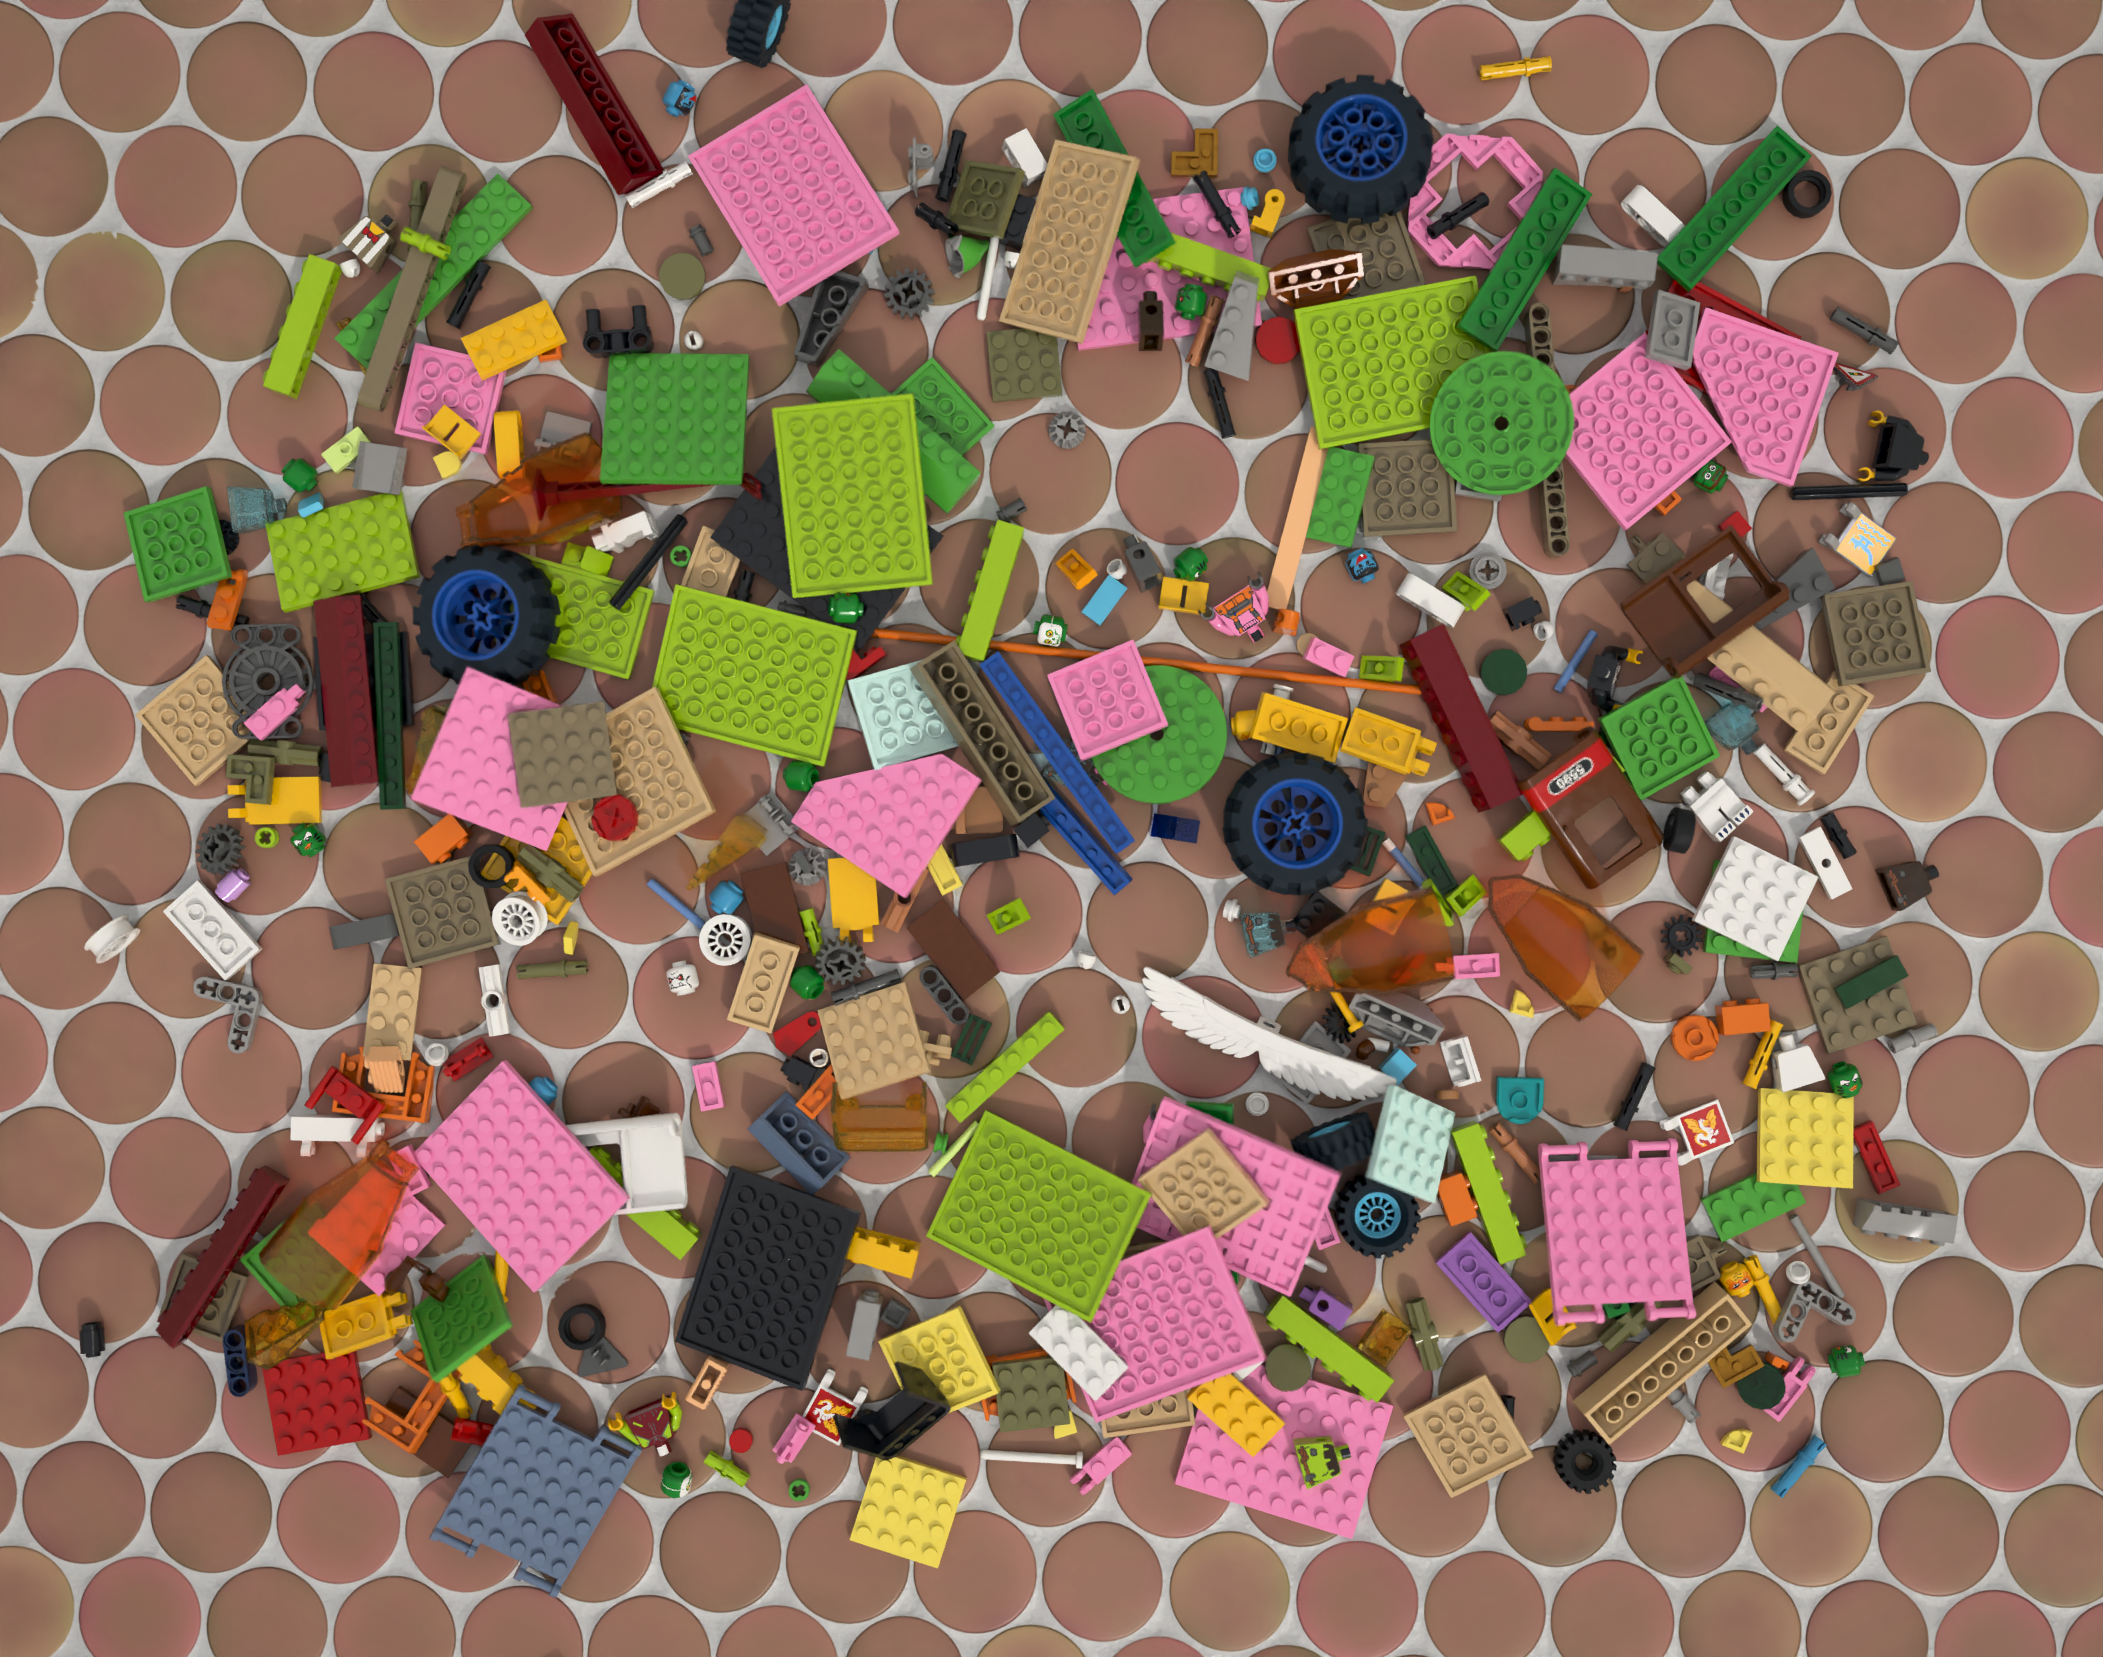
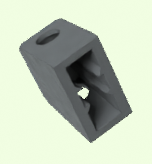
M1136 534L1126 537L1123 540L1127 548L1124 551L1125 559L1140 592L1143 593L1162 584L1161 570L1146 541L1140 543Z

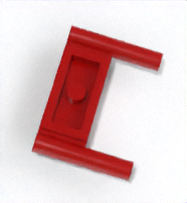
M334 1066L329 1068L304 1104L307 1108L313 1109L325 1092L358 1118L364 1119L351 1138V1141L357 1145L386 1106Z

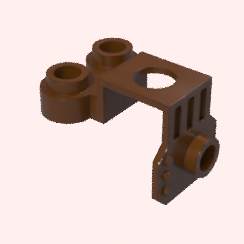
M408 1255L401 1265L394 1269V1271H390L385 1278V1290L392 1296L404 1283L405 1277L410 1270L415 1268L423 1273L418 1282L422 1289L428 1292L431 1297L439 1302H443L449 1295V1287L443 1283L445 1279L435 1272L432 1273L429 1267Z

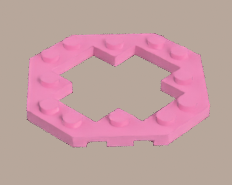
M1445 134L1432 146L1433 155L1426 182L1418 195L1409 199L1407 232L1437 267L1491 270L1516 228L1490 251L1475 234L1457 249L1444 234L1436 239H1432L1426 229L1433 222L1426 215L1443 199L1428 182L1459 154L1465 158L1475 171L1489 158L1494 156L1523 188L1507 204L1521 221L1541 188L1543 171L1512 137L1502 136L1501 138H1493L1484 135L1456 136V134Z

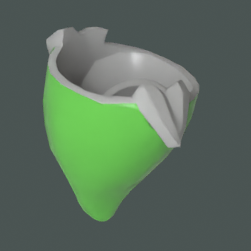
M961 235L948 238L945 242V251L950 264L948 269L952 275L959 279L963 273L974 268L988 250L989 241Z

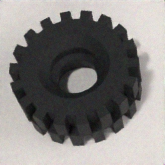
M1583 1429V1433L1579 1430H1573L1574 1435L1565 1434L1564 1436L1567 1439L1565 1441L1560 1439L1558 1441L1559 1449L1556 1447L1554 1449L1556 1457H1553V1462L1556 1465L1555 1470L1569 1488H1574L1576 1492L1581 1493L1584 1490L1586 1494H1591V1490L1594 1489L1597 1493L1601 1491L1599 1486L1603 1484L1606 1488L1609 1485L1607 1483L1608 1478L1613 1480L1612 1470L1616 1471L1617 1466L1614 1463L1616 1457L1612 1453V1448L1597 1433H1590L1589 1430ZM1582 1452L1590 1453L1593 1458L1592 1465L1587 1469H1580L1575 1463L1576 1457Z

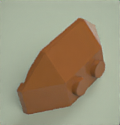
M1329 249L1287 258L1268 271L1271 295L1294 309L1341 300L1353 288L1356 282L1364 276L1361 252Z

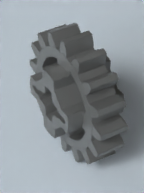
M905 268L904 274L897 270L896 278L889 277L892 284H885V289L889 291L884 294V298L889 300L886 303L887 307H894L892 310L893 315L900 312V317L903 320L906 315H909L910 320H913L915 314L922 318L921 311L929 312L927 304L934 303V300L929 297L935 294L934 289H928L932 286L931 280L925 281L926 274L923 273L919 276L918 269L916 268L913 273H910L909 269ZM908 280L907 282H905V283H903V284H901V285L899 284V283H901L902 281ZM918 282L923 286L925 293L918 290ZM912 289L914 295H910L909 298L906 300L905 293H909V291ZM894 295L901 299V306L896 303ZM917 303L920 304V305H918V306L915 307V308H911L912 306L916 305Z
M217 824L216 828L209 827L208 834L202 833L203 841H197V844L201 845L200 849L195 850V853L200 854L196 859L197 862L202 863L200 867L212 874L224 875L225 871H232V865L238 866L237 859L244 856L240 853V850L245 849V846L240 844L244 840V837L239 836L240 831L226 824Z
M836 936V941L832 942L828 938L827 946L824 944L820 945V951H816L815 967L818 968L819 975L824 974V981H828L831 978L833 985L837 983V980L841 981L842 985H845V980L848 979L853 983L854 976L861 977V970H865L866 955L863 954L862 946L857 947L856 940L850 943L848 936L844 938V941H841L840 937Z

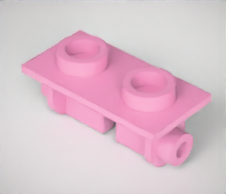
M796 1413L772 1450L777 1455L776 1460L781 1464L787 1461L792 1463L816 1425Z

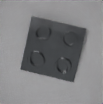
M1317 891V893L1311 894L1309 901L1292 921H1295L1296 930L1327 952L1354 918Z

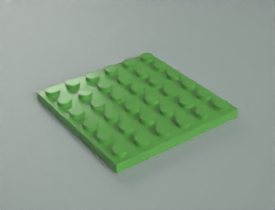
M611 354L609 357L603 433L601 483L742 484L750 367L749 354Z

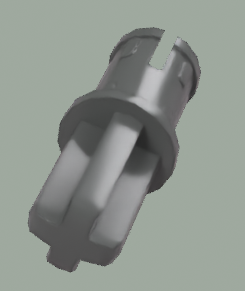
M1771 962L1764 965H1751L1749 969L1752 979L1771 978L1772 980H1777L1778 978H1796L1798 976L1797 972H1793L1798 971L1796 963L1777 964L1776 962Z

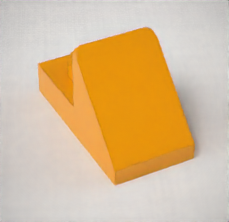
M1073 548L1055 562L1056 566L1077 590H1081L1098 575Z

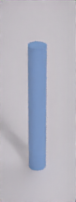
M1593 630L1588 632L1553 689L1556 692L1562 693L1598 633Z
M652 878L647 883L649 888L697 928L701 929L706 923L656 880Z

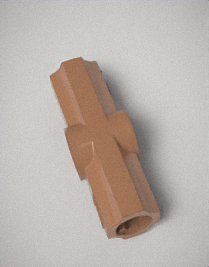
M1496 711L1489 718L1498 739L1502 741L1506 749L1516 756H1521L1537 770L1546 764L1551 754L1534 741L1533 736L1519 725L1513 724L1499 711Z
M928 869L924 870L911 890V900L909 903H902L899 900V894L897 892L894 893V897L880 923L881 925L899 933L929 872Z

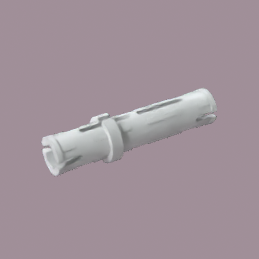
M684 161L668 171L667 169L662 171L663 174L625 194L632 208L669 187H675L676 183L693 175L687 162Z

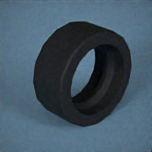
M1814 170L1802 171L1785 185L1782 194L1783 204L1793 216L1811 218L1821 212L1830 202L1832 195L1831 185L1827 177L1820 172ZM1807 181L1817 187L1820 199L1815 206L1808 208L1797 202L1794 196V189L1798 183Z
M1673 808L1670 811L1663 832V847L1665 850L1685 854L1688 851L1696 826L1694 811L1681 808Z
M498 844L484 845L477 848L471 855L468 863L469 874L472 880L481 887L500 888L512 880L510 879L506 883L504 876L513 869L516 860L512 852L504 846ZM497 853L504 858L506 870L501 878L489 880L481 875L479 862L484 855Z
M586 1303L575 1305L564 1312L558 1327L559 1335L564 1344L571 1349L579 1351L589 1349L600 1342L606 1330L605 1317L600 1309L594 1305ZM585 1313L593 1319L595 1333L590 1339L581 1341L572 1335L569 1324L576 1314Z

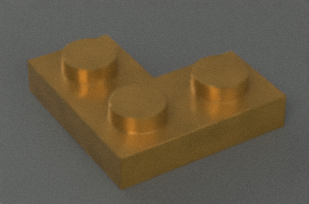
M1195 128L1194 152L1171 151V177L1194 178L1198 174L1200 178H1203L1200 172L1207 171L1210 178H1217L1218 129Z
M1752 1344L1731 1355L1725 1347L1707 1362L1723 1389L1765 1366Z

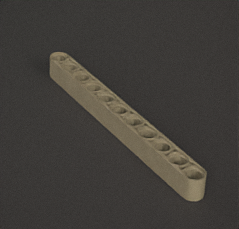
M445 166L440 167L417 232L423 235L429 234L434 240L445 244L466 185L467 176L465 173ZM411 245L357 399L359 405L383 412L388 404L439 261V257L428 252H420L419 248Z
M1538 302L1532 305L1524 315L1527 355L1533 358L1542 357L1546 365L1555 372L1550 310L1546 304ZM1532 311H1538L1542 316V320L1534 319ZM1534 334H1540L1544 342L1542 344L1536 342ZM1563 459L1554 472H1552L1555 475L1554 483L1549 482L1547 479L1538 483L1544 553L1553 559L1566 554L1570 547ZM1549 495L1556 497V506H1552L1548 502ZM1551 518H1555L1558 520V529H1554L1551 527ZM1553 541H1557L1561 545L1560 553L1552 549Z

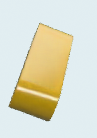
M520 411L494 412L496 459L499 478L525 477L523 429Z

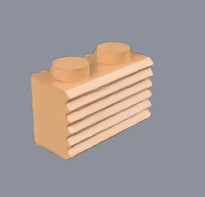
M371 1046L369 1054H366L364 1059L365 1068H369V1084H373L376 1093H402L406 1081V1071L400 1046Z
M709 1355L685 1400L702 1410L706 1409L731 1364Z

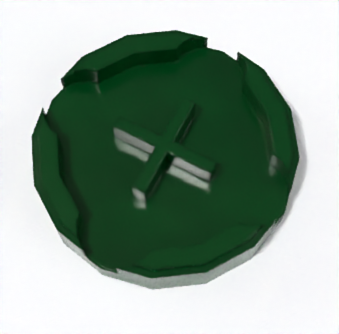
M1500 649L1493 651L1485 657L1481 664L1480 678L1486 689L1495 695L1505 696L1518 691L1526 681V663L1513 650Z
M1764 1362V1367L1737 1381L1738 1392L1743 1401L1752 1408L1760 1410L1771 1409L1778 1405L1784 1397L1786 1388L1784 1378L1779 1370L1771 1364Z

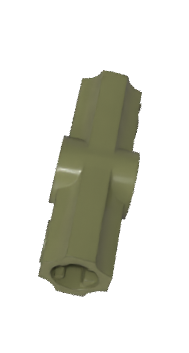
M255 739L251 740L248 744L247 753L249 756L275 758V763L320 766L323 747L301 745L298 742L276 740L275 742Z
M528 844L516 858L536 874L535 877L549 888L555 889L571 903L580 896L585 888L582 883L566 872V868L551 857H547L535 846Z
M1424 1297L1409 1299L1405 1302V1307L1411 1323V1336L1415 1347L1418 1349L1423 1370H1437L1443 1366V1360L1437 1341H1439L1433 1321H1431L1426 1300Z
M1654 1301L1655 1308L1663 1306L1659 1301ZM1634 1302L1629 1306L1631 1311L1615 1316L1614 1321L1597 1336L1599 1341L1611 1353L1619 1348L1629 1337H1635L1644 1329L1645 1322L1647 1321L1644 1302Z

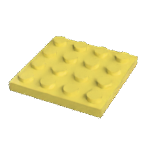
M1758 1088L1757 1182L1852 1189L1854 1096L1843 1098L1835 1093L1797 1090L1781 1092L1778 1089Z
M961 1306L890 1334L878 1341L901 1390H903L894 1365L897 1361L922 1369L947 1398L951 1408L949 1413L1000 1392V1387Z
M899 1455L889 1460L876 1458L850 1540L938 1568L967 1477Z

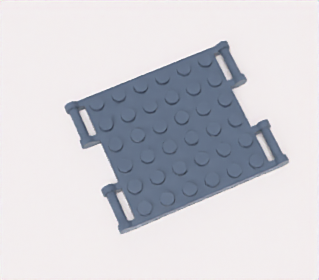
M518 1384L432 1530L429 1539L435 1542L437 1540L460 1550L465 1553L466 1557L471 1559L475 1555L480 1543L521 1562L513 1579L528 1582L549 1592V1596L556 1598L564 1581L643 1448L609 1431V1427L603 1424L595 1437L592 1438L555 1420L554 1417L561 1407L560 1403L556 1401L552 1403L526 1390L525 1386ZM522 1398L548 1412L545 1415L518 1402V1400ZM605 1439L630 1451V1454L626 1455L602 1443V1440ZM444 1526L473 1539L471 1544L443 1532ZM530 1566L556 1578L554 1583H551L526 1570Z

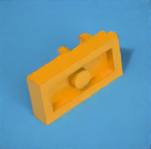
M516 860L513 869L504 876V881L507 883L510 879L518 878V883L513 886V890L517 892L525 885L528 889L527 894L535 902L539 900L544 905L550 899V892Z

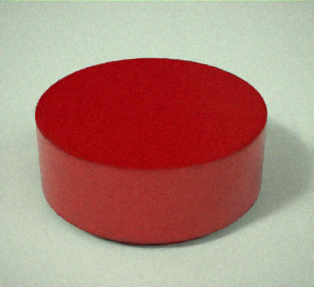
M746 1428L735 1429L729 1438L731 1449L737 1453L748 1451L753 1443V1435Z

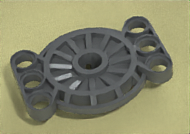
M249 624L235 626L230 636L231 640L240 648L228 659L222 677L223 694L231 709L240 716L232 724L233 734L240 739H258L251 730L247 735H241L238 732V726L249 719L277 692L284 688L288 691L297 684L307 694L304 702L300 707L297 706L296 712L290 715L265 739H295L300 737L304 732V725L296 717L309 704L314 688L313 670L304 654L295 647L302 641V631L292 624ZM243 629L247 630L249 633L248 640L239 642L237 640V633ZM265 629H270L273 632V638L268 642H264L261 639V633ZM288 629H295L297 632V637L294 641L289 642L285 639L284 635ZM290 649L294 650L291 654L288 652ZM298 656L304 661L306 669H303L296 659ZM236 657H237V660L234 662V664H233V666H232V668H231V670H230V667H231L233 661H234V660L236 659ZM271 673L275 677V685L272 689L265 690L259 682H263L264 678ZM306 674H308V676H309V688H308V689L305 688V685H306L305 675H306ZM228 675H229V688H230V689H228V686H227ZM231 695H232L234 701L238 704V707H237V708L235 707V705L233 704V702H232V700H231V698H230ZM303 695L297 700L298 702L301 701ZM291 721H295L298 724V731L295 734H289L286 731V725Z

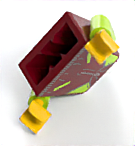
M672 1392L671 1398L669 1395L665 1396V1394H662V1398L628 1411L624 1419H622L620 1412L615 1413L616 1420L608 1418V1425L611 1430H618L636 1445H640L643 1449L654 1445L660 1457L672 1451L668 1439L673 1438L680 1428L682 1409L676 1400V1392Z

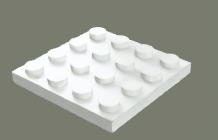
M1732 836L1692 921L1764 956L1779 961L1818 876Z

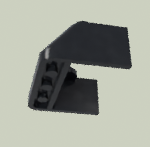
M897 1361L894 1365L903 1387L900 1393L878 1411L862 1409L853 1418L835 1414L833 1419L843 1448L883 1460H889L902 1453L946 1416L951 1409L949 1402L922 1369Z

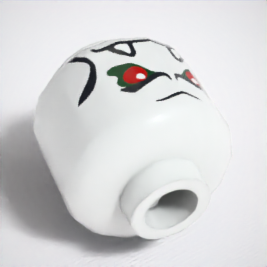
M686 960L673 963V968L666 972L670 991L677 993V996L695 992V988L699 986L696 967L692 964H686Z

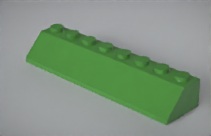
M840 349L822 366L806 390L819 403L892 396ZM916 416L924 494L948 514L977 483L981 472Z

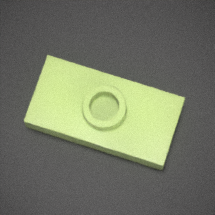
M357 426L321 455L333 471L338 474L357 460L360 441H371L363 430Z

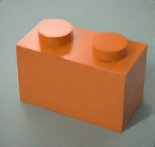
M447 814L416 839L414 843L431 864L439 862L442 864L452 857L451 852L456 848L461 849L470 842L468 838L473 833L461 818Z
M1760 998L1745 999L1746 1003H1737V1000L1722 1001V1005L1715 1006L1718 1034L1733 1035L1771 1031L1768 1003L1760 1001Z
M1459 1170L1441 1175L1437 1192L1446 1221L1450 1226L1477 1218L1475 1210L1479 1209L1475 1197H1470L1467 1189L1471 1187L1467 1175H1462Z

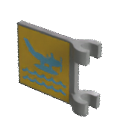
M1849 502L1848 505L1843 503L1839 512L1850 518V521L1838 538L1831 533L1827 535L1822 534L1818 543L1834 551L1865 575L1871 577L1875 571L1874 566L1881 563L1897 538L1864 515L1852 502Z

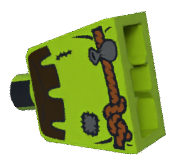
M1331 1436L1293 1439L1307 1489L1340 1475L1341 1469L1338 1461L1352 1458L1348 1444L1334 1447Z

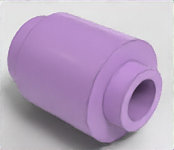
M232 868V871L228 872L217 884L215 893L225 902L229 903L231 900H236L251 884L249 880L250 875L241 868L238 870Z

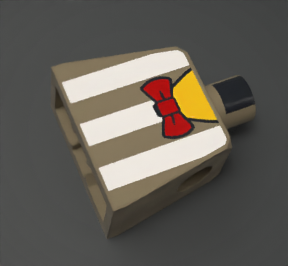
M387 214L377 224L371 218L365 216L343 233L338 240L378 274L397 245V242L388 234L397 223Z

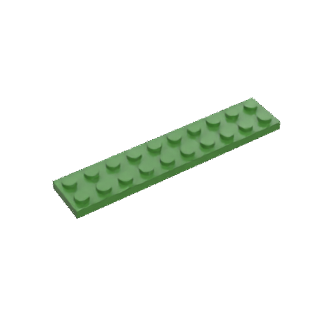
M498 173L454 217L445 241V245L451 247L450 255L445 254L448 256L447 260L439 258L415 327L471 272L477 260L481 261L533 209L532 205ZM403 269L334 338L366 369L370 363Z

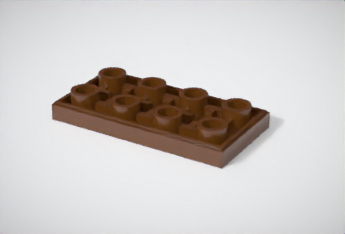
M786 862L741 873L755 932L800 946L798 955L810 952Z
M944 899L906 927L963 1001L1000 973L999 969Z
M399 1386L385 1406L406 1417L418 1397L402 1386ZM438 1412L427 1430L428 1435L417 1452L412 1454L449 1478L472 1444L450 1440L454 1422Z

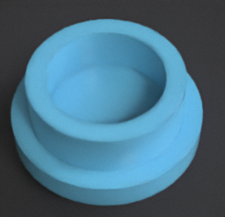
M1266 148L1258 150L1253 158L1255 168L1263 173L1273 170L1277 162L1275 153Z
M1244 187L1243 193L1240 195L1242 205L1246 206L1248 210H1253L1254 207L1259 206L1258 192L1255 187Z

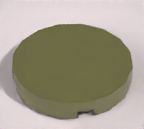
M677 253L666 258L659 272L661 286L669 296L684 301L693 299L701 293L706 282V273L701 262L696 257L687 253Z
M1521 1315L1508 1323L1504 1329L1503 1342L1505 1348L1513 1358L1520 1362L1530 1363L1538 1361L1546 1354L1550 1347L1534 1316Z
M1283 1344L1275 1347L1268 1354L1264 1363L1267 1380L1274 1388L1282 1392L1299 1390L1308 1382L1311 1375V1364L1308 1356L1295 1345Z

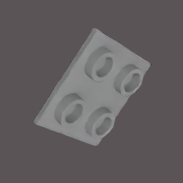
M913 138V146H909L910 166L913 169H909L908 178L910 190H914L915 197L918 198V169L932 168L934 159L931 146L928 144H917L916 138Z
M547 411L540 439L537 438L535 440L534 447L537 448L535 456L581 468L592 423Z
M772 791L763 796L754 807L737 820V823L766 856L800 828L791 822L794 816Z

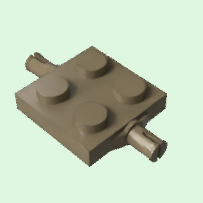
M1663 532L1648 543H1645L1636 533L1629 541L1639 550L1627 566L1646 585L1686 556Z
M1699 1234L1686 1239L1692 1292L1721 1278L1716 1267L1715 1258L1727 1253L1723 1244L1710 1250Z

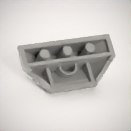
M1384 984L1358 988L1349 1004V1009L1353 1012L1358 1022L1362 1020L1364 1024L1361 1027L1362 1029L1403 1047L1425 1044L1428 1046L1434 1045L1444 1030V1025L1424 1002Z

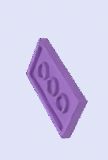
M1470 1231L1434 1261L1497 1332L1501 1331L1532 1302Z

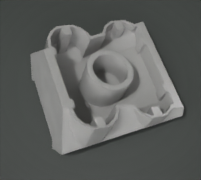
M360 441L352 488L400 495L405 481L403 472L407 462V448Z

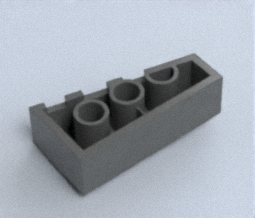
M838 271L816 284L793 354L797 361L816 367L821 365L869 288L866 279Z
M1813 547L1803 551L1773 580L1780 583L1783 582L1788 586L1790 590L1789 600L1754 624V626L1760 630L1835 589Z

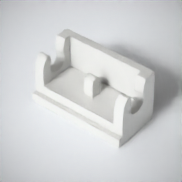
M1027 128L1004 140L1001 149L1010 165L1015 168H1021L1026 172L1022 181L1024 188L1044 177L1047 162Z
M1730 554L1700 576L1699 582L1722 601L1725 596L1724 589L1730 562L1734 554Z
M1462 1034L1439 1042L1454 1087H1462L1481 1081L1468 1036Z

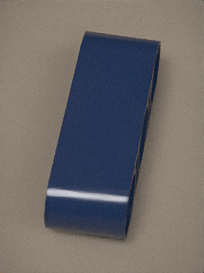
M238 1325L224 1334L223 1349L229 1391L235 1397H242L256 1387L258 1379L252 1332L249 1327ZM234 1333L240 1336L241 1342L235 1340ZM237 1356L243 1359L244 1365H240L237 1362ZM240 1379L246 1382V1388L240 1385Z

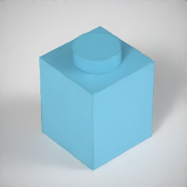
M1396 1047L1378 1068L1382 1073L1396 1078V1084L1399 1085L1417 1065L1401 1049Z

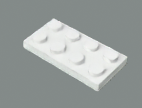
M197 880L163 911L224 980H229L262 950L261 946L201 880Z
M1057 1305L1029 1332L1095 1401L1129 1367L1082 1318Z

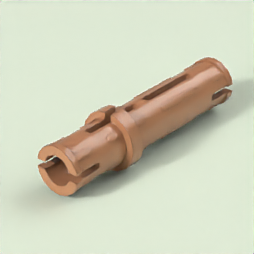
M1211 295L1205 313L1200 317L1201 323L1185 362L1199 367L1214 326H1217L1219 322L1217 319L1225 302L1224 299Z
M1500 1121L1494 1123L1496 1127L1492 1125L1488 1131L1501 1144V1149L1510 1154L1531 1178L1533 1183L1539 1182L1537 1179L1538 1177L1540 1178L1538 1165L1517 1143L1518 1139L1515 1136H1511Z

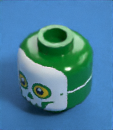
M1044 614L1040 621H1035L1033 634L1037 635V641L1040 644L1059 646L1061 642H1065L1068 624H1065L1062 617Z
M673 1462L667 1465L662 1472L660 1486L662 1492L670 1498H680L687 1495L692 1482L693 1473L691 1469L683 1462Z

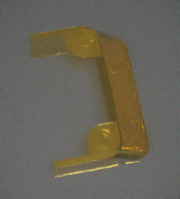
M833 1082L831 1120L836 1148L843 1152H920L926 1150L929 1144L927 1082H922V1094L916 1093L907 1097L905 1105H859V1100L856 1097L842 1100L839 1095L838 1082Z

